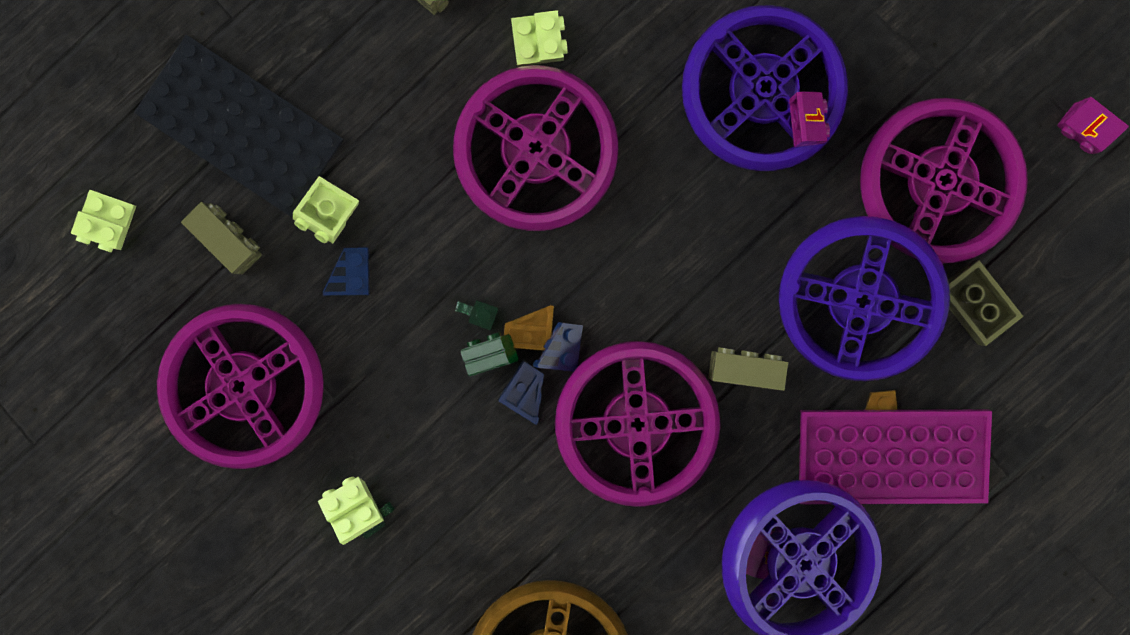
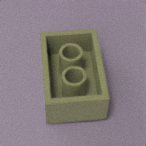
M200 202L181 223L232 274L243 275L262 256L258 251L260 246L253 239L244 237L241 234L243 229L234 221L227 220L225 218L227 213L220 206Z
M980 260L971 261L948 279L950 289L949 309L977 345L987 346L1024 317Z
M718 347V352L712 351L708 379L717 382L784 391L788 362L782 361V356L765 354L764 358L758 357L759 353L741 351V355L735 354L733 349Z

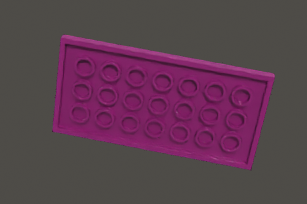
M990 409L801 410L799 480H815L835 485L852 495L860 504L988 503L992 411ZM813 500V501L801 502L800 504H830V503L824 502V501H816V500Z

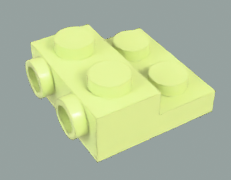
M558 10L534 13L533 16L511 18L517 67L564 61L563 54H567L568 50L566 39L561 40L560 31L565 30L563 16H558Z
M319 176L293 211L294 224L303 231L307 229L315 233L314 236L323 243L329 241L333 244L346 226V221L358 206L359 200Z
M89 190L82 212L78 211L71 234L77 235L76 240L90 245L91 241L99 243L98 248L108 252H112L113 249L121 250L136 206Z
M359 477L345 479L342 482V487L337 490H327L322 494L323 498L318 501L327 521L331 523L339 542L343 545L384 521L366 483Z

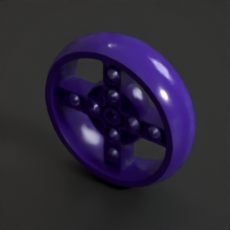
M757 5L746 7L717 20L700 36L693 46L683 72L682 98L684 109L696 136L720 159L748 170H782L800 164L812 157L827 142L819 145L791 147L774 153H757L739 148L727 141L726 138L747 119L760 124L778 122L793 138L789 99L796 92H800L797 73L818 55L824 65L828 79L827 113L824 114L825 123H829L830 137L827 138L828 142L841 122L848 95L846 67L833 39L818 23L808 16L781 6ZM773 25L790 30L803 39L784 57L770 53L752 55L732 32L748 26ZM729 48L736 49L739 57L736 59L730 58L727 50ZM713 50L733 72L729 86L732 104L710 123L701 102L700 80L705 62ZM797 51L802 52L805 55V61H797L794 53ZM751 66L754 69V75H745L743 67ZM778 67H783L787 70L788 76L786 78L778 76ZM761 83L763 84V86L765 84L769 85V93H767V91L765 93L761 92ZM743 99L751 100L753 103L751 110H745L742 107L741 102ZM780 100L786 104L784 112L776 109V101ZM725 115H732L735 118L734 126L725 124Z
M873 216L841 219L829 223L811 234L790 257L784 269L779 288V310L782 323L788 337L798 352L820 370L830 375L853 381H874L889 378L916 365L931 351L941 336L950 307V289L947 274L934 249L925 239L910 228L892 220ZM853 236H867L859 265L844 269L834 279L804 272L813 257L828 245ZM891 241L906 248L920 262L929 280L931 301L900 294L895 280L884 270ZM878 248L882 251V255L879 258H871L868 255L870 250ZM866 272H873L876 274V278L873 281H866L863 279V275ZM812 284H820L823 287L819 293H813L809 288ZM837 289H842L847 294L844 298L839 299L833 293ZM863 295H867V299L869 300H865L864 303H860V299L858 298H862ZM797 298L828 305L832 318L838 325L844 328L837 355L822 348L805 330L799 317ZM885 300H890L894 303L891 309H883L880 305ZM908 306H916L918 308L917 312L913 315H908L904 311ZM856 317H860L864 320V323L861 326H854L851 324V321ZM892 320L923 326L919 334L898 352L875 360H860L866 335L882 330ZM849 340H855L858 346L850 349L845 344Z
M796 480L782 483L755 497L735 519L725 540L722 554V578L728 600L742 622L758 635H838L858 620L870 604L877 589L882 568V548L879 534L866 509L845 490L835 485L815 480ZM806 501H824L835 506L814 529L797 527L789 530L776 516L784 509ZM776 527L775 532L770 535L771 530ZM854 533L856 546L854 566L845 588L842 589L833 579L837 570L836 550ZM758 534H760L771 546L767 558L769 575L748 594L746 584L747 561L753 543ZM790 543V547L785 551L786 546ZM788 576L787 581L783 583L784 579ZM771 594V597L766 600L767 596ZM817 596L827 607L821 613L798 622L780 623L769 620L790 597L810 598Z

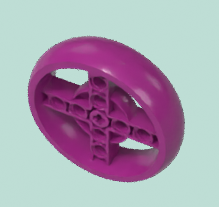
M530 65L513 68L494 76L471 96L463 108L456 125L453 140V156L456 172L462 187L472 202L482 212L495 221L512 228L526 231H545L573 223L598 204L614 177L618 161L619 144L612 115L600 95L590 85L567 71L549 66ZM542 84L562 89L546 114L530 113L513 119L491 104L502 93L523 85ZM581 103L592 115L600 136V160L595 174L570 158L571 142L564 128ZM559 104H566L570 110L567 114L560 115L556 112V107ZM494 116L503 118V124L500 127H493L490 124ZM477 122L502 139L501 156L507 170L491 194L481 184L472 162L471 141ZM547 123H552L556 127V131L551 135L545 134L542 130L543 126ZM514 129H519L523 132L522 138L518 141L510 138V133ZM541 144L540 149L542 151L540 153L536 151L532 154L530 145ZM552 156H558L562 159V164L559 167L553 168L549 165L548 161ZM520 162H526L529 165V170L524 174L516 171V166ZM573 169L579 170L582 174L581 179L578 181L570 180L568 177L569 171ZM558 177L581 193L570 204L550 212L527 213L510 208V205L526 182L539 184ZM505 182H514L516 188L513 193L507 194L502 190Z
M955 98L923 100L895 113L878 129L872 138L861 167L860 189L864 208L868 216L894 221L882 198L880 188L881 168L908 179L910 195L918 205L909 228L926 240L934 249L942 264L972 259L985 253L1000 242L1016 223L1022 211L1027 193L1026 161L1013 132L998 116L988 109L970 101ZM937 116L956 118L945 145L929 148L919 156L891 144L901 131L917 121ZM980 130L991 140L1001 157L1005 172V193L979 182L977 166L969 154ZM959 132L965 133L967 138L965 143L959 141ZM950 153L956 155V165H952L949 162L948 157ZM897 156H901L904 159L905 165L903 168H899L896 165L895 159ZM919 165L925 167V177L918 175L917 168ZM946 176L945 180L948 181V184L941 185L940 177ZM963 184L969 188L968 196H964L961 193V186ZM984 194H988L991 198L989 206L983 202ZM932 196L937 198L939 203L936 209L932 208L929 203ZM971 206L995 217L982 233L966 242L944 246L931 244L942 216L957 214L966 207ZM922 218L927 219L929 222L927 230H923L920 227ZM891 241V246H893L900 252L917 259L906 248L899 245L898 243Z
M230 304L216 307L203 312L185 324L167 346L161 359L157 377V396L160 411L175 439L187 451L199 459L216 466L232 469L261 467L273 463L292 452L306 438L314 426L320 412L324 392L320 360L304 332L280 313L252 304ZM230 322L256 323L275 331L283 337L286 343L263 358L251 352H233L217 326ZM214 340L219 344L217 353H213L210 349V344ZM196 342L211 365L205 381L206 396L183 410L178 393L179 371L186 353L193 343ZM278 354H282L285 357V364L282 367L278 366L275 362ZM226 360L232 363V371L230 373L225 372L223 369V364ZM300 362L305 383L304 399L297 419L286 432L270 408L276 392L275 377ZM258 367H262L265 370L263 380L256 377V369ZM244 382L243 390L238 391L239 383ZM219 393L223 394L226 398L223 406L219 405L216 401ZM251 400H255L258 403L259 409L257 412L250 410L249 403ZM199 406L203 407L206 411L203 419L197 415ZM219 414L232 421H248L264 447L248 451L225 449L206 440L196 429ZM264 420L271 422L272 429L270 432L263 430L262 422Z
M632 341L606 347L591 355L575 369L563 387L558 400L555 416V433L564 463L576 480L587 490L612 503L634 507L650 506L679 496L701 478L711 463L717 449L720 434V413L716 396L710 383L691 360L664 345ZM643 360L663 364L682 376L694 391L700 407L669 409L666 402L660 396L646 390ZM621 362L624 392L618 394L610 401L604 415L573 418L577 400L586 384L604 368ZM632 370H636L640 374V379L637 383H630L627 380V375ZM633 394H639L642 397V403L637 407H633L629 403V398ZM685 413L689 414L691 417L690 423L687 426H681L678 421L679 417ZM658 416H665L668 421L665 427L658 428L655 426V420ZM635 418H639L641 422H644V426H640L641 429L636 430L635 426H631V422H635ZM611 420H618L621 427L617 432L608 430L607 426ZM587 422H594L597 425V430L594 434H587L584 431V426ZM702 430L698 448L688 465L675 477L654 486L652 456L665 447L672 433ZM606 438V441L614 451L630 458L632 488L615 485L597 475L582 458L575 441ZM642 441L646 444L645 451L640 454L634 452V444ZM640 465L648 467V473L643 477L635 474L636 468Z

